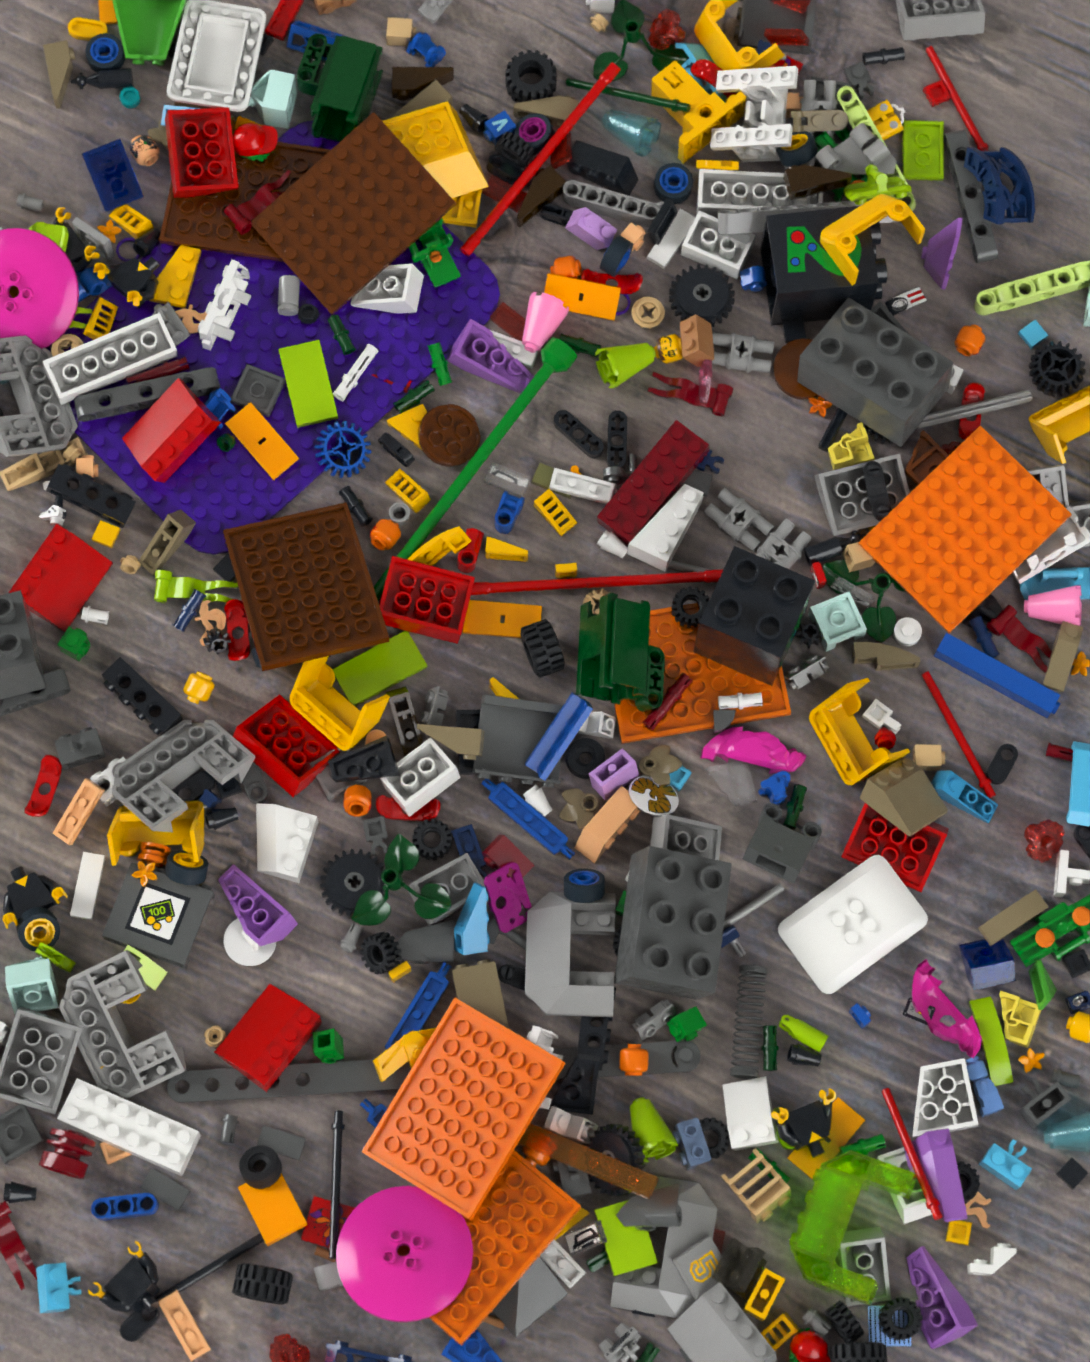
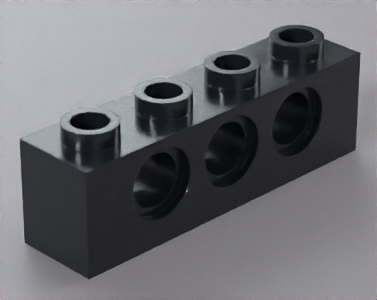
M58 464L47 486V492L121 528L125 526L136 503L130 495L126 493L119 494L113 491L114 488L108 484L102 483L101 485L87 474L80 475L74 472L75 469L69 465L63 464L62 466ZM75 481L78 488L70 489L67 486V482ZM89 490L95 491L97 498H89L86 492ZM106 501H115L117 507L109 508L106 505Z
M121 657L102 674L105 681L103 682L104 686L111 692L115 690L120 695L118 699L125 706L130 704L135 709L133 713L141 721L146 719L150 723L148 727L156 735L159 733L161 735L183 720L182 715ZM123 681H131V685L128 688L120 687ZM139 695L146 696L145 701L141 703L135 700ZM155 709L162 711L158 717H152L151 712Z
M614 987V1000L616 995V987ZM582 1016L577 1054L600 1056L599 1070H602L603 1063L607 1064L609 1050H605V1042H610L611 1029H607L608 1021L613 1020V1017ZM593 1020H599L602 1023V1025L599 1027H594L591 1024V1022ZM591 1041H596L599 1043L600 1046L597 1048H592L588 1045V1043Z

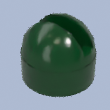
M229 433L223 434L217 439L218 447L224 452H229L236 444L235 437Z

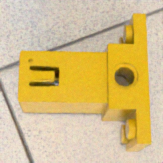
M673 61L652 78L651 96L668 100L678 99L682 103L690 104L689 112L680 110L674 112L670 108L663 107L683 127L678 146V159L683 164L711 142L712 128L731 127L745 114L746 96L741 91L736 95H731L726 102L715 92L709 95L677 61Z

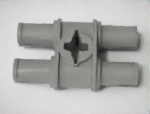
M804 80L803 98L800 100L801 111L818 108L819 110L837 109L838 102L835 99L836 81L824 80L823 99L817 101L815 99L816 80ZM801 117L802 125H806V117ZM826 131L834 140V131Z
M736 332L731 333V335L712 333L713 345L729 347L731 352H728V354L714 352V360L708 362V364L726 366L728 370L736 369L746 371V373L751 372V370L770 373L771 360L753 358L751 354L754 351L773 354L774 341L756 339L754 335L752 337L738 335ZM743 348V355L742 357H739V350Z
M723 488L717 498L729 506L731 512L725 514L711 503L704 511V514L715 521L720 530H724L733 537L734 541H740L755 552L760 546L761 541L747 531L748 527L753 525L768 536L775 526L761 516L760 510L754 509L745 502L744 498L739 499L729 490ZM740 517H743V522L739 521L735 524L736 518L739 519Z
M785 518L775 532H770L768 534L769 537L761 547L757 548L756 555L790 569L801 558V552L812 538L809 534L802 531L792 544L785 542L784 539L795 526L790 520ZM781 550L783 553L777 556L775 553Z

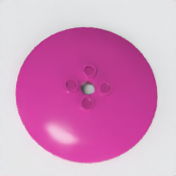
M10 228L0 230V338L27 336L33 340V344L41 349L43 347L48 348L64 335L74 319L79 299V286L75 269L63 249L49 237L28 229ZM12 286H16L19 289V295L16 298L10 295V288Z
M415 1186L388 1188L373 1194L361 1202L344 1223L336 1250L338 1273L349 1296L366 1312L392 1322L419 1321L433 1316L446 1308L465 1286L473 1261L472 1238L463 1216ZM406 1245L410 1248L407 1256H399L397 1254L400 1246Z

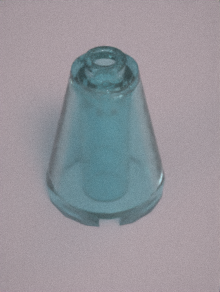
M611 109L602 118L603 127L640 157H644L651 152L652 149L649 147L652 142H657L661 130V123L655 117Z
M1090 1111L1048 1125V1130L1043 1131L1045 1144H1050L1052 1149L1090 1153Z

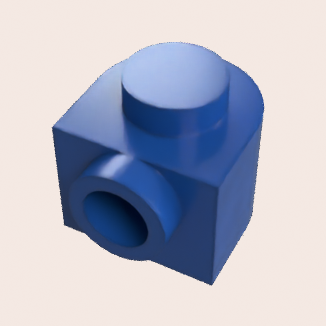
M753 266L740 271V283L745 291L750 289L752 292H758L767 285L764 267Z

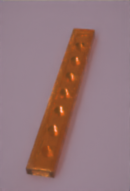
M531 1123L518 1144L648 1200L659 1180L658 1177Z

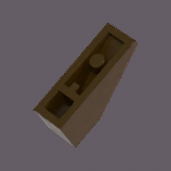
M392 67V97L398 100H407L408 98L416 97L435 80L441 85L454 80V67Z
M551 165L545 169L541 168L535 174L517 215V226L519 228L542 210L543 204H550L563 193V186L566 181Z
M793 165L785 170L783 179L791 201L846 187L851 183L852 175L848 172L815 166Z
M405 686L385 692L390 696L388 704L404 756L423 743L420 730L417 729L418 722L410 694Z

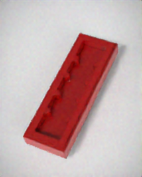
M280 0L265 29V33L284 41L304 0Z

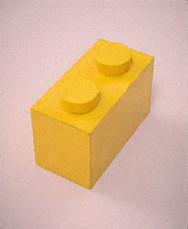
M765 1268L743 1311L763 1322L785 1279Z

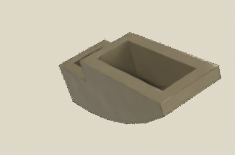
M853 642L851 647L853 664L874 663L875 671L918 668L920 664V657L903 649L882 643Z
M1035 889L988 920L978 929L988 944L992 946L1043 913L1048 908V905Z

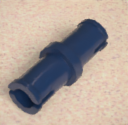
M194 589L187 603L182 605V611L173 623V626L185 632L193 616L196 617V611L206 595Z
M979 616L969 621L977 637L976 641L981 645L984 653L992 658L1000 655L992 640L993 636L991 632H988L982 617Z

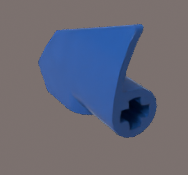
M94 266L85 268L82 272H76L79 286L78 303L90 295L97 296L110 288L112 284L108 280V276L105 274V278L99 279L97 277L98 272H93Z

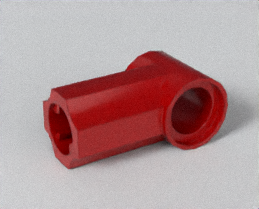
M475 528L466 529L465 533L471 539V542L462 548L458 554L457 566L463 573H470L476 568L484 533ZM470 558L472 562L466 564L462 561V559Z

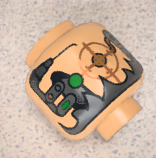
M138 135L132 139L129 152L135 161L142 166H151L159 159L160 149L154 140L148 135Z

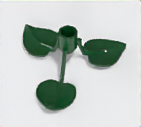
M620 0L612 14L611 25L614 31L620 34L624 33L625 35L621 55L618 57L614 52L600 54L594 63L593 77L598 80L604 70L613 62L620 68V72L611 82L621 79L628 70V64L622 60L627 43H636L639 39L643 41L649 52L654 55L652 57V65L658 71H662L673 61H677L682 65L688 58L682 49L675 48V44L670 42L659 43L656 46V51H654L645 39L644 34L640 32V28L645 21L643 12L627 0Z
M845 560L824 563L823 571L827 579L826 583L835 593L843 594L832 588L835 584L850 593L853 590V585L871 584L872 591L878 594L876 608H867L861 617L867 628L866 633L878 642L886 641L894 631L896 615L890 607L880 608L883 594L888 590L891 583H893L897 590L906 591L886 571L885 574L880 573L874 579L869 578V580L856 582L859 578V570L849 572Z
M398 834L389 845L384 858L386 870L381 875V879L385 884L383 886L384 897L376 890L365 892L358 899L351 919L355 923L364 926H373L384 922L391 913V906L386 902L389 898V889L396 891L403 887L417 897L414 908L416 913L423 919H435L449 911L451 908V898L446 890L437 884L430 883L424 885L421 894L405 884L401 876L403 870L410 871L414 869L419 862L420 855L413 843L408 841L403 835Z

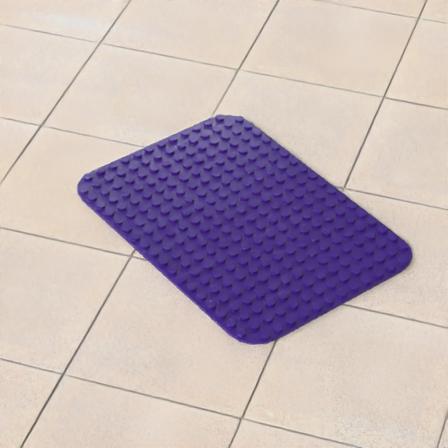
M314 120L299 123L278 139V142L331 150L339 143L322 137L320 139L313 137L311 126ZM442 224L446 235L450 233L453 238L452 245L447 249L461 277L434 288L423 264L420 261L413 262L412 254L409 248H407L389 265L413 264L424 275L417 313L397 314L353 307L351 305V298L334 314L340 316L345 329L349 330L348 335L356 349L353 353L344 355L338 341L334 340V333L328 322V318L332 316L331 313L301 280L298 310L304 304L314 305L319 312L317 321L313 324H304L299 320L298 314L295 316H284L277 312L279 278L285 275L296 276L285 262L201 250V256L185 309H188L189 305L192 304V310H196L198 313L206 311L208 303L210 301L213 302L215 298L214 291L217 284H221L224 278L222 277L223 270L226 265L229 266L231 260L240 262L241 265L248 269L250 278L243 279L248 282L244 293L250 294L251 298L248 305L241 303L230 326V330L235 331L231 342L217 337L210 351L203 348L198 332L191 334L177 345V357L167 362L169 363L186 356L190 369L175 374L209 367L215 368L220 388L232 397L247 364L285 378L279 349L319 340L333 394L342 382L343 375L349 372L367 344H371L377 348L378 353L358 379L357 386L351 389L344 401L338 400L333 395L338 419L297 428L287 383L285 382L270 417H263L299 457V460L275 480L268 475L225 425L228 420L243 409V407L233 403L231 404L236 408V411L234 413L230 411L225 413L220 420L223 427L221 429L216 428L165 483L154 481L140 466L122 439L150 408L84 422L78 420L74 400H72L69 404L78 426L75 433L162 521L165 520L168 514L182 510L196 522L184 543L202 553L212 555L227 553L223 530L272 519L324 472L323 469L327 465L325 463L322 465L318 464L323 459L322 457H315V454L319 453L320 450L314 449L315 445H321V443L316 441L317 437H323L320 433L321 430L328 432L327 425L330 424L334 428V422L338 421L342 427V422L347 421V428H349L351 423H355L354 430L356 431L361 427L362 431L359 434L361 436L364 435L394 408V402L408 394V392L405 393L403 391L409 380L412 383L407 391L410 389L414 390L435 371L431 365L433 362L428 349L429 345L441 342L445 360H447L455 341L470 319L483 326L488 323L497 310L500 298L497 278L476 254L472 253L469 257L464 255L460 251L464 243ZM417 239L415 244L420 252L424 248L419 239ZM159 243L154 247L150 255H146L139 262L144 264L150 257H153L160 265L153 272L157 278L179 246ZM111 286L86 308L92 309L93 312L99 297L118 306L110 330L111 333L152 316L155 311L154 307L157 304L162 306L165 304L145 301L139 309L133 303L127 302V298ZM230 304L226 312V315L230 309H232L233 311L234 305ZM102 305L101 308L110 313L111 309ZM172 306L175 311H176V310L183 309V308H179V307ZM99 312L100 316H102L105 319L108 318V316ZM78 314L74 317L73 321L87 324L91 314ZM194 317L192 318L194 323H200ZM97 319L96 322L103 326L105 325V323ZM96 326L94 327L95 330L102 332L101 329ZM68 328L64 333L79 337L83 344L93 340L83 334L85 329ZM52 345L49 346L48 348H46V349L49 350L50 352H51V347H52ZM70 346L68 349H62V350H64V351L66 352V351H68V350L71 349V346ZM161 363V364H158V365H156V366H154V367H151V368H149V369H152V368H155V367H158V366H161V365H164V364ZM125 378L94 392L128 385L135 381L128 383ZM385 380H390V381H392V382H394V383L391 385V384H388V383H386V382H384V381H385ZM186 383V385L191 388L193 383ZM145 392L142 396L149 397L152 395V392ZM209 395L198 398L205 404L209 399ZM104 401L101 406H108L111 401ZM226 433H229L231 436L233 435L236 440L235 446L229 452L222 451L217 445V439ZM342 433L349 443H356L352 436ZM333 434L328 440L327 450L335 447L336 434ZM263 438L258 443L261 445L266 439ZM342 445V446H341L339 449H337L336 451H339L340 453H341V452L344 453V452H346L349 448H346V446L343 447L344 445ZM329 456L333 462L338 459L337 456Z

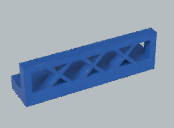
M297 20L291 25L286 47L304 53L308 38L313 34H323L327 38V43L332 45L336 35L341 37L344 35ZM294 35H301L305 44L301 46L293 44Z
M572 692L526 760L525 766L537 772L539 777L545 781L592 712L591 703Z

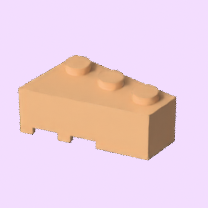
M621 786L583 828L574 847L594 864L605 850H608L613 845L618 834L620 836L628 827L627 823L630 820L634 821L641 812L631 800L627 789Z

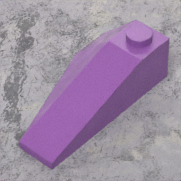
M957 218L929 239L927 247L923 246L921 259H925L924 268L938 286L944 290L949 279L948 271L952 268L954 254L959 242L963 218Z
M472 319L468 321L447 358L448 362L466 372L520 394L534 377L518 359H515L506 350L507 348L503 343L500 344L494 338L493 333L488 328Z
M234 864L218 879L244 932L259 946L283 940L298 925L284 907Z
M949 1128L927 1131L912 1141V1144L935 1198L939 1200L942 1219L944 1222L967 1219ZM904 1148L908 1168L911 1171V1173L916 1176L914 1169L911 1165V1162L909 1160V1157Z
M921 1246L906 1257L911 1283L915 1286L918 1300H915L916 1306L920 1307L921 1330L931 1349L958 1339L978 1326L966 1301L924 1246Z

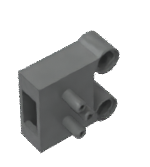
M769 803L762 810L758 820V827L746 849L743 860L794 884L810 850L816 847L822 834V829L814 822L805 823L800 833L779 824L782 809L777 804Z

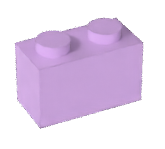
M586 207L574 210L565 227L595 250L609 247L617 231L615 227Z
M623 748L589 773L592 788L605 801L613 796L621 786H626L639 776L636 761Z

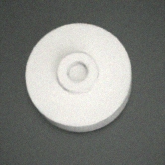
M909 617L900 619L893 631L895 640L902 646L915 645L922 634L919 622Z

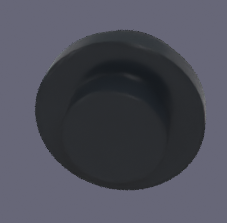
M304 304L298 310V318L304 324H313L319 317L318 309L312 304Z

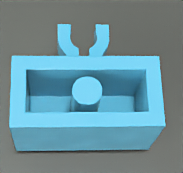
M1012 1139L1008 1146V1152L994 1143L978 1165L1017 1190L1032 1170V1168L1018 1159V1157L1026 1152L1027 1148L1023 1146L1021 1151L1013 1156L1011 1154L1014 1151L1013 1147L1017 1142L1016 1140Z
M66 1263L44 1264L36 1268L40 1314L63 1312L70 1309L69 1294L80 1295L82 1291L81 1289L74 1290L73 1288H68V1285L81 1281L80 1277H73L67 1280Z

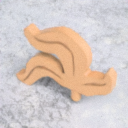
M192 304L189 305L188 309L183 308L175 311L179 318H183L182 322L190 334L198 333L199 323H194L192 318L194 317L200 322L205 320L207 315L206 311L198 313L196 310H192Z
M209 600L202 601L199 610L200 616L194 618L195 621L201 620L206 628L205 633L200 639L202 646H205L203 638L207 637L206 631L214 628L208 620L216 621L217 628L220 630L224 629L226 623V616L220 609L208 611L207 604L211 602Z
M977 1192L975 1197L965 1204L967 1215H976L981 1226L987 1229L991 1226L986 1222L987 1215L985 1210L981 1207H969L973 1202L983 1206L991 1202V1198L985 1199L982 1194Z

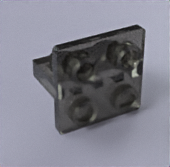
M732 1238L715 1268L712 1278L717 1282H721L723 1286L742 1299L748 1300L767 1264V1260L763 1258L765 1252L757 1247H747L735 1238Z

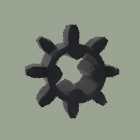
M809 620L807 625L801 623L799 628L802 631L796 632V636L801 637L799 644H806L808 649L814 643L819 645L820 641L818 638L822 636L818 631L817 625L812 624L811 620ZM807 631H810L811 635H813L811 638L808 637Z
M215 626L210 631H206L207 637L203 638V641L207 645L208 652L213 650L219 654L224 650H228L227 643H231V639L227 636L226 629L220 630Z

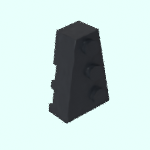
M578 140L575 141L565 158L571 173L579 175L607 190L630 196L639 180L629 157Z

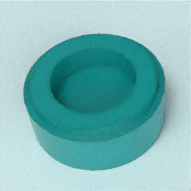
M134 87L124 88L119 95L121 104L126 108H135L141 100L139 91Z

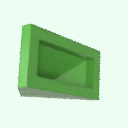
M1037 960L1028 972L1038 1010H1043L1053 998L1057 989L1041 960Z

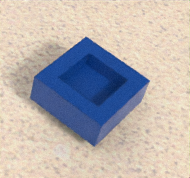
M858 1003L848 1011L861 1029L871 1022L869 1011L864 1006L860 1007Z

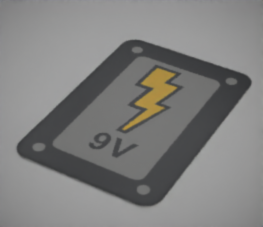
M909 998L903 1015L928 1025L921 1012L916 1013L912 998ZM930 1005L928 1013L930 1019H932L935 1007Z

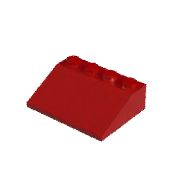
M229 107L168 110L165 116L174 198L197 197L238 189Z
M178 378L122 439L140 466L154 481L165 483L221 422L189 387Z
M56 524L9 593L21 590L30 612L66 632L113 562L75 534Z
M392 556L379 604L385 625L458 644L475 577Z
M280 694L239 724L233 735L237 741L255 755L253 762L293 798L304 790L329 765V760L336 758L342 751H339L334 743L299 714ZM334 750L331 754H329L327 757H325L322 761H320V762L314 764L315 766H314L313 768L311 767V765H310L311 762H313V761L317 760L318 758H320V757L326 755V753H328V752Z
M864 803L841 857L860 865L874 855L883 856L905 886L922 892L946 839L949 828L932 822L909 837L868 804Z
M269 984L214 1053L267 1092L310 1039L313 1032L322 1024L321 1017L299 1000Z

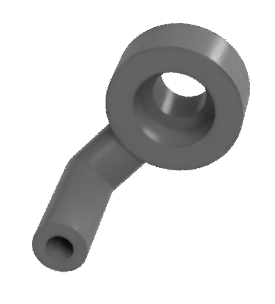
M628 455L629 471H624L622 467H607L603 469V479L615 484L620 483L622 479H628L637 468V455Z

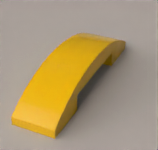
M458 526L435 536L416 550L407 560L433 566L451 550L455 554L471 542V539Z

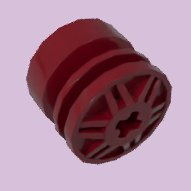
M51 1128L49 1134L57 1137L58 1141L47 1139V1143L55 1147L54 1152L43 1151L39 1166L69 1177L84 1180L89 1165L81 1161L80 1158L81 1156L92 1157L93 1153L85 1150L84 1147L95 1148L96 1142L87 1138L84 1134L72 1130Z

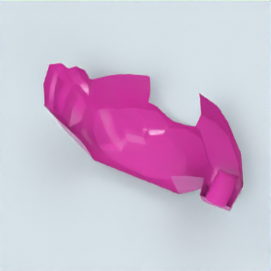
M733 727L724 730L712 738L702 748L701 759H708L714 762L715 757L718 756L728 763V759L731 758L769 768V774L780 771L795 772L807 757L803 752H798L794 748L787 750L778 738L766 731H743V727Z
M925 959L918 964L913 976L911 996L916 1013L921 1012L932 1034L943 1041L959 1044L961 1052H966L968 1056L974 1058L980 1050L982 1041L973 1016L967 1020L939 989L942 981L931 975L935 968L931 967L928 964V960ZM930 1005L935 1007L932 1019H930L928 1013ZM944 1015L952 1016L956 1023L948 1027L940 1022V1019Z

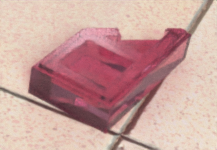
M708 359L703 360L699 370V401L706 404L708 403L712 381V360Z

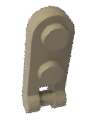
M842 110L791 111V118H793L792 132L839 131L848 124V116ZM801 117H806V125H801Z

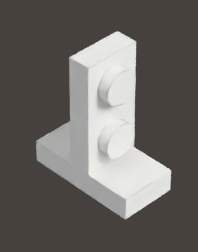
M1060 850L1057 853L1053 897L1062 898L1066 894L1067 881H1069L1070 885L1081 886L1082 883L1090 884V870L1068 868L1069 851Z

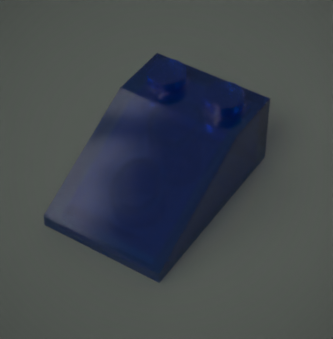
M121 139L82 153L105 212L144 197Z

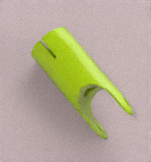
M783 1015L779 1022V1027L818 1053H820L829 1035L808 1023L795 1019L790 1015Z

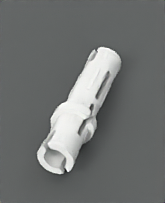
M367 344L349 372L343 375L342 382L333 392L335 398L344 401L351 389L357 386L358 379L378 353L377 348Z

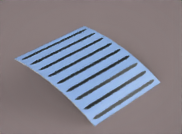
M868 1306L869 1342H880L886 1346H911V1337L905 1340H894V1338L887 1337V1333L882 1332L883 1327L879 1326L881 1319H878V1316L881 1314L880 1309L883 1306ZM896 1310L892 1316L893 1323L897 1327H905L908 1323L907 1314L902 1310Z

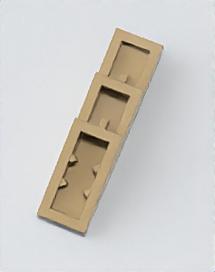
M77 437L71 440L64 450L42 452L39 455L34 453L0 471V476L6 489L11 491L54 474L58 464L62 466L63 464L69 466L76 464V462L72 463L71 461L66 463V459L62 455L72 444L81 448V456L88 455L81 439Z

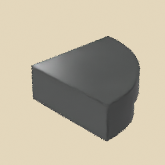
M735 710L713 711L714 733L723 731L732 723Z

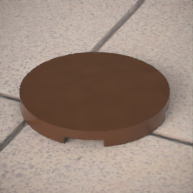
M797 339L787 343L779 350L774 360L773 373L778 387L785 394L795 399L804 400L819 396L797 382L800 355L813 341L811 339Z
M448 404L432 408L426 413L419 424L418 440L421 449L429 459L442 466L455 467L466 463L477 452L481 441L476 419L469 411L458 405Z

